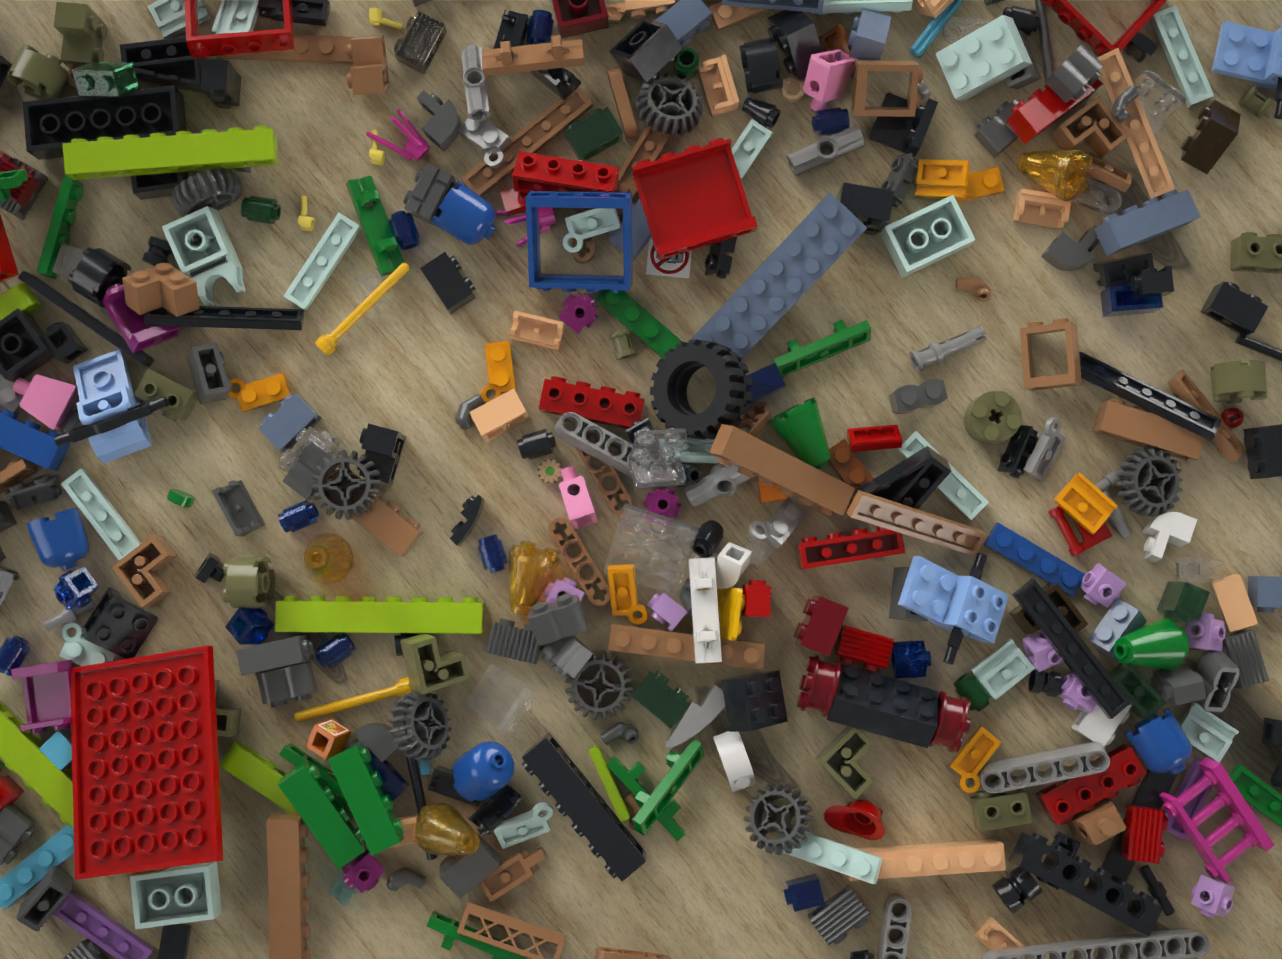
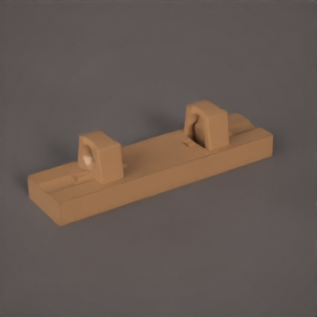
M561 35L551 36L550 43L511 47L510 41L500 42L501 48L481 50L484 76L585 65L582 39L562 41Z

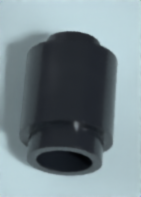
M1012 6L1011 8L1005 7L1002 15L1013 18L1017 30L1023 31L1026 36H1030L1031 32H1036L1039 25L1040 17L1036 16L1037 12L1035 10Z
M547 429L523 435L522 439L517 440L523 459L529 458L531 460L553 453V447L557 446L553 433H548Z
M713 520L703 523L690 542L694 553L701 557L712 556L723 539V527Z

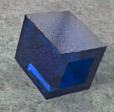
M816 874L786 881L788 889L783 890L786 904H791L794 912L825 904L819 878Z

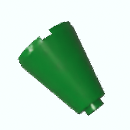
M815 397L804 401V404L795 405L769 420L772 427L801 461L817 469L828 465L827 460L831 456Z
M1159 619L1118 638L1114 644V654L1118 661L1124 664L1167 671L1175 670L1183 665L1181 663L1184 657L1188 656L1189 641L1183 628H1178L1173 623L1175 622L1174 620Z

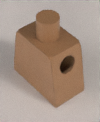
M1110 799L1100 800L1096 803L1097 806L1094 809L1075 814L1074 819L1067 823L1076 841L1095 846L1126 829L1124 822Z

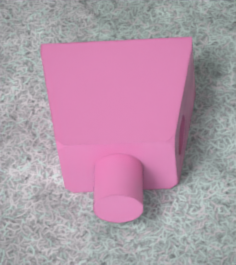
M840 49L811 55L803 90L804 93L813 97L810 105L813 110L824 112L828 101L839 99L843 96L853 74L855 60L858 59L849 57V54Z
M38 374L33 377L31 382L19 377L13 385V391L24 396L20 402V407L49 428L61 431V425L66 416L72 411L79 397L77 386Z
M574 466L562 469L560 472L564 482L559 483V487L574 530L598 523L584 477H578Z

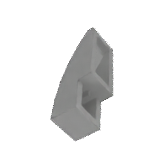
M713 683L700 705L693 700L690 701L665 742L667 748H673L687 741L715 719L725 707L723 689Z

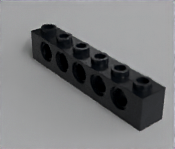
M1033 832L1032 836L1021 833L1008 859L1009 861L1135 930L1150 936L1163 909L1154 904V897L1143 891H1140L1139 895L1132 892L1134 886L1119 879L1118 883L1112 881V874L1099 867L1096 871L1089 868L1090 862L1079 856H1076L1075 860L1068 856L1070 851L1057 844L1052 848L1046 844L1047 838ZM1046 853V859L1041 863V858ZM1068 866L1067 872L1063 875L1064 867ZM1089 877L1088 884L1084 886L1085 880ZM1110 889V894L1106 898V893ZM1131 901V906L1127 910L1128 904Z

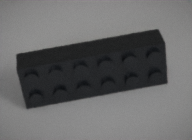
M175 86L23 102L26 151L38 160L64 157L63 143H71L72 139H86L89 142L97 141L99 137H112L114 140L124 139L126 135H138L140 138L150 137L152 133H164L166 136L176 135V132L187 131L184 96Z
M550 733L546 734L522 756L524 760L522 766L531 776L535 774L540 780L538 785L547 796L551 794L557 802L555 806L564 817L568 815L572 819V828L580 837L585 836L590 843L588 845L589 849L597 858L601 856L607 864L605 868L614 879L618 876L621 881H624L647 861L646 851Z

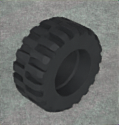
M689 340L688 343L681 342L676 344V349L670 348L664 354L666 358L658 361L656 365L658 367L657 373L653 372L651 380H654V385L650 387V395H654V400L651 401L654 410H658L656 416L660 422L665 423V428L670 432H676L681 437L705 440L715 439L721 424L738 427L742 422L741 415H746L749 407L746 406L747 401L752 400V393L749 392V386H752V379L746 376L749 369L746 364L740 363L742 358L725 345L705 340ZM707 366L715 379V396L705 411L696 414L688 403L687 386L692 375L698 369Z

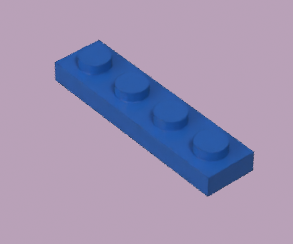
M1000 523L994 525L983 544L1047 583H1058L1062 590L1071 597L1075 596L1085 576L1083 572Z

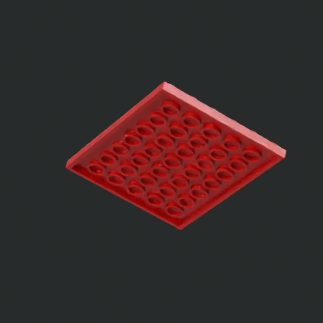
M207 645L70 668L75 880L223 861L213 646Z

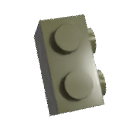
M1254 232L1242 233L1241 236L1231 241L1230 270L1281 274L1282 235L1269 234L1266 237H1259Z
M149 368L134 393L136 397L141 399L140 404L165 396L169 406L162 408L164 411L162 415L175 422L178 418L186 421L198 400L197 392Z
M1022 789L1000 793H988L983 790L977 792V796L970 797L975 828L981 832L1032 823L1027 792Z

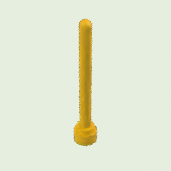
M402 263L330 334L321 335L315 341V344L326 355L330 356L336 350L337 341L409 271L410 266L407 263Z
M400 678L399 682H396L391 687L298 711L294 714V720L301 722L389 697L403 696L405 693L412 691L409 678Z

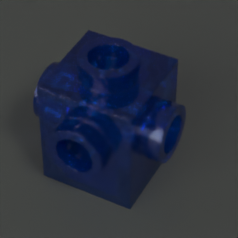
M83 567L74 572L71 570L61 575L59 583L53 590L57 600L69 610L76 606L80 609L88 605L99 586L87 568Z
M238 608L225 628L240 645L261 644L268 637V633L274 624L268 618V614L261 608Z
M924 640L893 643L891 662L894 677H926L927 666H931V653L926 651Z

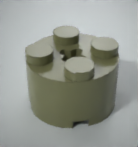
M24 44L19 50L6 79L16 88L20 84L25 88V94L37 100L58 98L69 75L68 71L60 66L62 63L60 59L51 54L46 56L39 54L36 49Z
M1250 360V365L1248 363H1241V361L1218 363L1211 367L1212 397L1214 402L1226 401L1227 404L1243 402L1242 398H1250V400H1263L1267 398L1264 361Z
M990 391L975 398L969 403L964 416V426L970 437L989 445L1011 438L1022 424L1021 410L1018 403L1004 391ZM995 415L996 419L990 422L988 417Z
M234 557L231 561H226L223 568L224 575L226 576V587L223 589L222 594L223 601L230 603L233 608H268L270 604L266 602L268 598H273L275 591L274 569H269L267 564L272 563L268 557Z

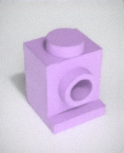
M664 592L661 595L656 593L647 604L654 610L652 616L663 625L666 621L670 624L667 629L671 632L687 613L683 607Z

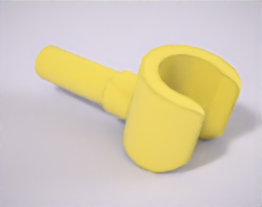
M369 9V22L372 26L387 25L402 30L403 24L382 18L383 11L381 9Z
M377 130L371 131V133L378 136ZM372 139V149L369 151L371 163L383 166L385 151L378 150V142Z
M301 196V215L298 217V224L302 230L312 232L315 226V218L308 216L307 196Z

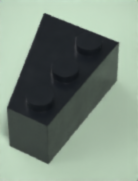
M186 37L120 44L122 69L132 79L204 93L200 88L202 59H205V57H191Z
M926 446L858 489L919 509L950 474L951 468L944 457L929 446Z

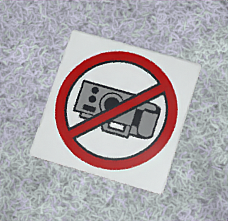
M651 238L648 247L646 274L689 279L692 250L658 260Z

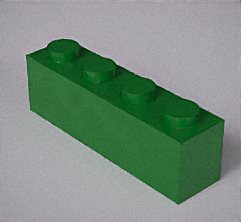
M359 743L327 759L371 856L400 843L404 839V826L399 818L396 819L392 812L394 809L393 802L388 794L385 795L381 788L383 781L379 772L374 771L370 764L372 757L368 748H363L362 744Z
M305 761L280 778L278 786L334 864L340 869L363 853L366 843L359 828L355 829L351 824L350 820H352V817L344 806L340 808L336 803L335 799H337V796L329 785L325 787L321 782L320 778H322V775L314 764L310 766Z

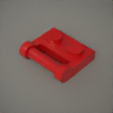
M1059 505L1048 511L1050 517L1054 518L1068 543L1070 547L1068 551L1071 557L1113 536L1106 522L1094 534H1090L1073 519L1084 540L1079 543L1063 514L1065 511Z

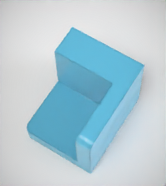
M68 728L56 731L39 748L60 771L72 766L71 731Z

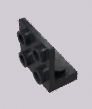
M886 93L881 107H907V99ZM928 99L925 106L920 105V108L916 109L915 117L877 116L869 139L906 154L912 153L913 157H915L921 148L938 102Z
M109 587L81 631L85 640L118 656L129 659L135 657L158 621V617L122 599L117 590Z

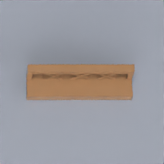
M470 902L466 905L457 930V934L529 959H548L542 957L538 946L544 943L557 947L553 959H559L566 939L565 935ZM468 916L480 920L484 927L475 933L464 929ZM494 926L503 928L509 937L501 941L493 940L488 929ZM486 931L488 937L479 934ZM518 935L529 937L533 946L525 950L519 949L513 938ZM510 940L513 946L505 944L504 942ZM535 948V950H536V952H537L538 955L533 954V953L528 952V951H530V950H532V949Z

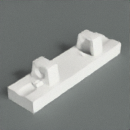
M715 557L688 559L695 664L722 662ZM709 588L710 590H698V589Z

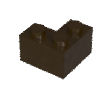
M1216 100L1209 107L1204 106L1197 117L1199 120L1195 127L1197 131L1193 137L1188 136L1180 147L1183 150L1181 160L1208 174L1238 135L1241 114Z
M1047 583L1042 587L1077 633L1088 625V622L1058 583ZM1020 605L1009 612L1024 634H1033L1039 630Z

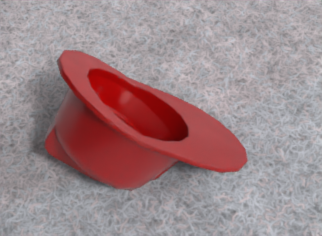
M864 799L855 800L846 806H831L823 814L825 822L830 827L844 833L856 835L867 840H879L885 834V828L881 822L883 811L875 804Z

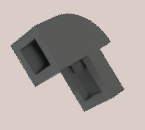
M423 90L417 99L419 104L433 117L422 129L425 136L445 152L459 134L460 119L457 110L450 99L444 104L434 93L429 95Z
M1093 225L1078 242L1062 232L1054 239L1041 257L1059 270L1074 271L1080 269L1095 257L1090 252L1100 242L1094 230L1097 226Z
M370 723L355 731L361 740L354 739L345 750L361 743L363 748H369L381 762H384L398 749V743L392 742L395 736L393 732H390L392 729L390 726L383 723Z

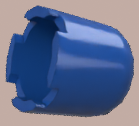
M460 181L457 182L456 189L452 187L441 203L439 209L442 212L439 218L434 216L432 224L468 245L480 243L484 237L489 240L496 229V226L493 225L496 218L494 207Z
M77 507L55 513L56 519L50 520L49 517H42L26 523L38 557L45 566L51 568L61 566L62 571L77 567V561L87 555L89 543Z
M1166 708L1163 710L1165 715L1158 717L1154 713L1134 725L1136 728L1134 732L1126 730L1124 735L1150 771L1154 773L1170 771L1171 775H1174L1186 768L1183 763L1190 758L1192 746L1172 710Z
M492 741L480 743L457 758L452 767L455 780L454 788L460 796L468 801L488 800L506 786L514 774V761L511 753L500 743Z

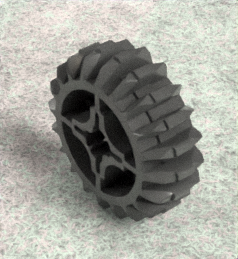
M668 72L663 77L658 75L655 79L648 81L646 84L643 83L636 98V112L639 113V120L645 121V128L653 127V133L660 131L662 137L666 133L670 134L672 139L676 134L683 137L686 132L691 133L694 127L699 124L700 117H702L704 103L703 98L700 97V90H694L695 83L688 84L687 77L683 80L679 79L677 74L674 77H670Z
M214 168L213 170H206L194 176H189L186 180H182L180 184L174 187L171 197L175 209L184 217L207 206L218 211L231 206V203L236 202L241 196L242 189L238 177H236L232 170Z
M1143 448L1135 450L1131 455L1125 457L1126 462L1119 464L1122 471L1116 473L1120 477V481L1115 485L1120 486L1121 491L1117 495L1124 496L1122 504L1129 505L1128 510L1136 512L1140 516L1148 515V517L1167 513V510L1174 508L1173 502L1180 500L1177 493L1184 491L1179 487V483L1184 480L1179 478L1178 474L1182 470L1175 468L1177 461L1174 459L1170 460L1171 454L1163 453L1158 448Z
M346 450L341 451V458H339L337 453H331L332 462L324 457L322 461L326 466L324 468L319 465L316 466V470L321 472L320 476L312 475V479L318 481V485H311V490H319V493L315 494L313 499H323L318 507L324 509L328 506L326 514L331 516L335 512L336 519H341L345 513L346 520H352V512H354L357 518L362 517L361 508L369 513L371 509L367 503L370 502L376 505L378 501L373 499L372 496L373 494L381 495L380 490L374 489L375 485H382L381 480H374V477L378 476L380 471H370L375 463L369 461L365 464L367 456L362 454L358 458V452L354 450L349 457ZM349 464L358 466L363 471L366 479H354ZM341 466L338 478L328 482L331 473ZM348 477L347 481L355 483V485L347 487L345 493L346 489L338 487V485L346 483ZM366 487L362 498L352 505L355 492ZM328 490L338 491L341 495V500L344 501V506L337 505L330 498Z
M592 651V659L586 662L575 678L565 679V683L573 684V687L565 689V693H574V696L569 698L568 702L573 703L577 700L579 704L575 706L574 710L577 712L581 707H584L583 717H587L589 711L594 712L592 719L597 720L598 713L602 712L603 720H607V711H610L612 716L615 717L617 716L615 707L617 706L620 710L624 711L625 706L621 701H631V698L625 695V692H634V688L626 686V683L633 682L634 678H625V674L629 673L631 669L627 667L621 670L620 667L625 661L621 659L617 664L614 663L616 654L613 653L610 660L605 659L606 651H602L601 658H597L596 651ZM599 664L597 675L594 678H579L587 667ZM606 665L617 672L621 684H615L607 680L605 676ZM600 672H602L603 684L611 687L602 688V692L599 693V698H597V689L595 686H592V682H597ZM578 686L592 691L594 697L593 705L583 699ZM620 692L612 703L600 706L604 693Z
M411 691L400 696V699L394 702L395 708L390 710L394 717L389 722L393 724L390 732L394 733L395 738L392 742L398 743V751H403L404 757H411L412 760L416 761L430 760L440 755L441 751L447 748L446 742L450 740L448 732L452 730L448 726V722L451 719L447 718L446 713L448 709L443 708V700H438L437 694H432L431 692L422 695Z
M776 783L774 788L768 784L765 788L766 793L759 789L757 790L759 798H750V801L754 803L753 807H745L747 811L751 812L750 816L744 817V821L751 823L745 829L747 832H753L750 840L753 842L758 841L757 847L759 849L765 847V852L769 854L775 851L777 855H782L783 850L790 854L792 853V845L797 849L801 848L799 839L803 841L808 840V837L804 835L805 830L808 832L813 831V828L807 825V822L814 821L813 816L807 815V813L812 811V806L805 805L808 798L806 796L800 797L801 791L796 788L792 791V786L786 784L784 788L780 783ZM786 798L792 803L778 808L772 801ZM765 809L766 819L762 822V814ZM776 813L782 815L781 824L775 822V820H778L776 819ZM796 815V824L793 829L791 826V820ZM779 830L786 837L779 840H771L767 834Z

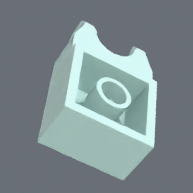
M207 206L162 226L181 272L196 281L198 295L205 306L214 305L213 284L221 277L226 278L236 293L239 292L241 294L245 292L243 268L218 210ZM202 237V244L198 246V242H201L199 238Z

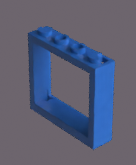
M530 191L526 196L529 287L543 289V291L561 288L564 292L586 289L587 292L591 293L600 292L601 289H610L613 293L630 290L633 284L632 193ZM539 207L623 209L624 276L541 274Z

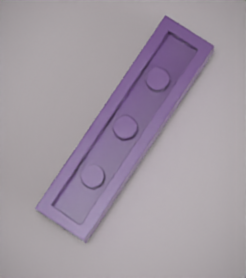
M71 890L67 899L53 913L116 959H149L155 950L150 944L73 890Z

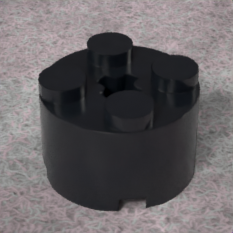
M774 37L747 42L739 46L743 69L748 68L744 70L747 93L752 92L755 94L783 88L782 77L780 78L779 74L780 65Z
M89 247L82 253L81 261L76 269L70 272L68 282L72 284L75 292L98 306L105 308L102 300L106 290L115 284L123 285L122 278L127 276V270L131 271V267L102 248L92 249Z

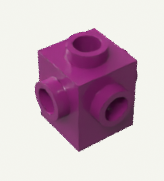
M579 291L575 296L570 294L562 303L564 309L560 312L558 318L579 334L585 326L589 328L598 318L596 315L598 308L595 306L597 301L586 292L584 295ZM582 308L584 312L579 314L575 310Z
M661 486L660 490L655 488L653 493L648 492L643 505L648 508L644 518L669 526L671 518H677L682 505L677 502L679 497L674 495L675 490ZM665 501L667 508L664 510L660 509L658 502Z
M366 848L363 853L341 868L345 874L342 878L351 890L357 888L361 894L365 890L369 891L379 882L378 878L386 872Z

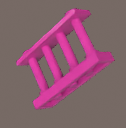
M1206 757L1199 763L1204 771L1203 777L1177 798L1165 792H1162L1160 797L1165 803L1163 805L1165 811L1176 819L1206 864L1204 866L1205 871L1213 879L1218 878L1229 883L1231 879L1224 870L1226 866L1251 846L1268 851L1274 846V843L1222 764ZM1210 785L1214 786L1218 792L1216 794L1217 797L1190 818L1183 807ZM1223 806L1228 807L1231 812L1230 818L1207 837L1203 838L1197 827ZM1237 826L1241 827L1245 833L1243 834L1244 838L1217 859L1210 848Z

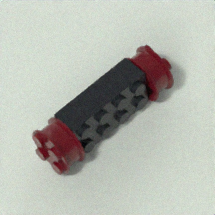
M817 655L814 657L809 656L806 665L808 673L807 675H802L799 690H803V692L799 694L797 707L801 711H805L806 708L819 711L822 717L827 716V720L924 748L932 747L934 744L947 747L951 753L960 750L963 733L967 734L970 729L971 719L967 718L970 710L971 701L964 696L957 699L947 696L943 690L938 693V691L860 670L852 666L842 665L839 661H836L834 664L820 661Z

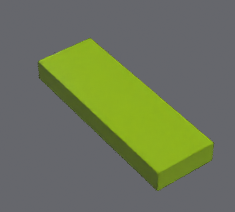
M595 745L589 748L590 756L620 821L623 822L629 819L630 812L610 768L606 765L607 762L600 746Z

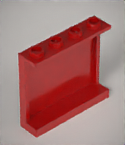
M717 138L710 141L709 145L703 147L693 145L687 147L684 150L685 152L676 155L674 152H669L660 156L659 160L652 162L650 159L637 162L635 167H632L633 179L658 260L756 231L758 225L755 216L752 217L730 147L732 143L731 138L727 140Z

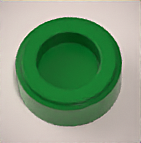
M170 489L167 499L174 504L189 508L192 507L195 497L177 489Z

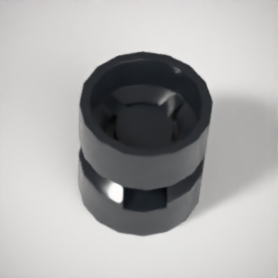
M1017 866L1010 872L1009 878L1002 877L992 885L997 895L1013 914L1025 906L1024 900L1028 899L1031 901L1043 892L1032 875L1020 866Z

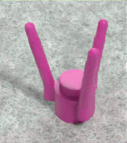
M398 109L397 113L408 129L395 116H392L391 120L408 138L404 144L406 151L371 132L366 133L368 137L401 154L408 161L414 158L418 162L430 149L427 141L418 133L401 109Z
M539 207L541 234L551 230L550 225L556 223L552 207ZM505 209L495 211L496 216L507 215ZM526 215L505 220L504 223L509 225L527 221ZM527 236L517 242L516 246L520 247L527 243Z

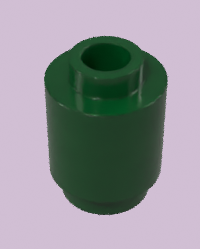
M686 47L677 54L673 69L678 78L683 80L687 77V80L696 76L699 66L697 52L692 48Z
M258 196L244 197L241 204V215L247 218L248 221L274 224L280 218L281 206L277 204L276 199Z
M967 672L953 683L960 698L962 696L967 697L971 701L970 711L976 709L979 712L989 705L988 699L991 695L975 675L972 676L970 672Z

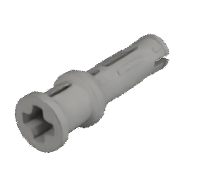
M979 325L941 343L932 342L929 344V347L917 352L915 350L910 351L909 355L912 365L917 372H921L924 367L933 363L940 364L945 357L987 340V337L983 336L986 335L985 330Z

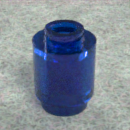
M534 10L532 12V16L529 17L526 37L528 44L551 42L554 20L550 12L545 10Z
M841 107L817 110L815 116H812L813 131H817L819 136L839 133L850 127L848 110L841 109Z
M398 211L392 214V219L388 221V224L400 249L409 250L420 244V235L412 214L405 211Z
M304 500L283 509V513H280L278 518L286 533L290 531L294 533L317 523L316 517H319V512L314 503Z
M497 534L479 539L477 549L484 571L490 570V573L493 574L505 570L504 565L509 562L502 540L498 539Z
M345 632L341 635L337 634L317 648L318 654L316 658L324 668L328 666L333 669L350 657L356 646Z
M16 635L13 638L7 637L0 648L1 673L12 676L11 669L20 668L30 651V647L27 646V640Z

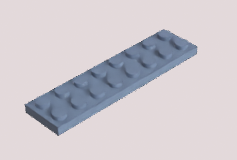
M829 192L690 340H705L725 345L743 359L865 232L867 227Z

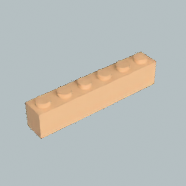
M998 839L856 848L883 858L878 879L1006 870L1004 844ZM846 875L849 881L859 880L857 878Z

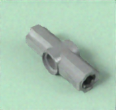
M470 45L461 50L464 72L463 80L468 117L476 122L485 121L491 116L488 97L489 88L482 68L481 50L483 48Z
M855 125L832 136L822 137L818 142L788 154L789 167L792 173L797 176L820 165H828L834 159L864 147L863 135ZM826 146L830 148L832 154L824 155L820 152L819 148Z
M717 464L712 468L710 475L700 479L697 483L685 487V493L693 507H697L716 496H731L735 492L736 486L751 478L737 472L739 467L733 464L731 467Z

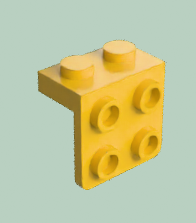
M702 588V589H699V590H710V589H709V588ZM717 588L720 638L736 641L737 636L741 634L742 621L739 618L740 610H743L745 605V595L740 588Z

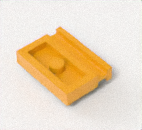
M919 159L916 179L917 188L914 195L922 198H947L954 195L955 199H966V188H968L971 163L967 160Z
M1077 472L1053 499L1057 505L1090 534H1094L1118 507L1080 472Z

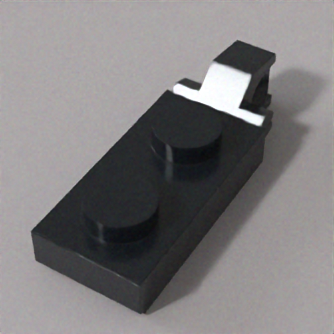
M259 0L258 9L260 16L284 22L282 0ZM292 0L293 23L326 26L331 7L330 1Z

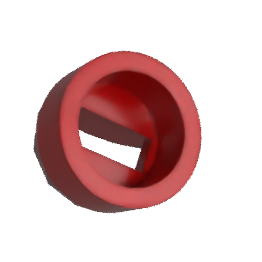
M1229 408L1222 412L1221 418L1229 428H1236L1243 423L1244 415L1240 409ZM1237 414V419L1232 422L1228 420V418Z

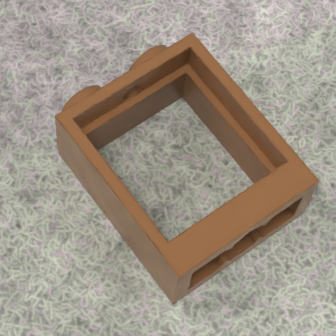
M855 60L851 107L853 115L915 117L916 109L920 108L921 96L917 94L918 84H921L923 80V69L919 68L920 65L914 60ZM868 71L910 72L907 107L865 106Z
M1068 318L1053 320V324L1043 325V322L1028 323V327L1020 328L1024 389L1034 391L1082 385L1077 324L1069 322ZM1065 331L1068 374L1034 377L1031 335Z

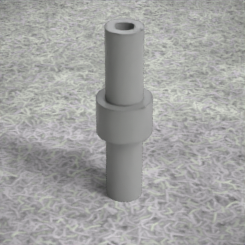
M1122 469L1106 474L1102 477L1103 480L1096 483L1095 486L1102 492L1106 489L1115 488L1117 486L1115 484L1120 481V477L1116 473L1122 471Z
M1107 490L1103 491V493L1111 499ZM1118 506L1108 519L1110 522H1114L1122 538H1126L1132 532L1124 521V514Z
M91 598L75 607L69 606L61 610V614L43 622L47 631L66 622L69 624L79 619L78 616L96 608V604Z

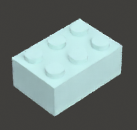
M1005 15L996 18L935 53L954 98L963 101L1032 64L1013 18Z
M954 195L885 226L880 233L901 278L969 247L976 240Z
M217 862L172 867L161 871L139 873L130 876L135 930L211 920L223 912Z

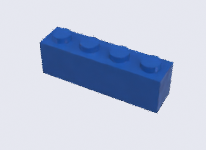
M3 409L0 412V448L46 469L58 471L70 443L58 447L55 444L54 437L62 434L50 429L46 433L40 430V424L28 419L24 423L17 419L18 414Z

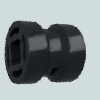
M150 236L148 241L149 249L144 253L142 261L153 266L159 263H169L167 258L172 253L169 242Z
M1034 669L1029 677V692L1036 694L1043 692L1047 696L1056 698L1061 689L1062 675L1055 671L1047 673L1044 670L1038 672Z

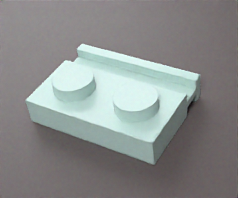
M158 0L147 6L165 39L173 38L186 31L185 0ZM197 0L198 25L211 18L202 0Z
M221 0L211 30L212 35L253 31L259 14V0Z
M1008 639L971 668L970 671L990 693L991 698L996 700L1035 668L1015 645L1014 641Z
M1192 702L1190 704L1191 707L1188 712H1185L1179 724L1192 747L1212 760L1220 762L1232 744V739L1239 731L1209 711H1205L1197 703Z

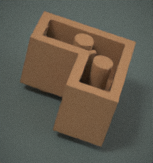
M384 35L352 38L350 40L351 44L347 45L349 60H353L354 65L350 68V73H347L348 88L353 89V95L384 93L390 87Z
M1099 96L1059 125L1051 134L1065 154L1086 140L1101 159L1130 136L1121 123H1118L1116 118H1112L1110 109Z
M168 262L159 263L155 267L144 271H136L132 275L122 278L126 305L139 315L164 307L176 317L199 309L196 281Z
M152 535L111 567L140 606L148 608L153 607L172 592L157 571L176 558L177 554L163 536Z

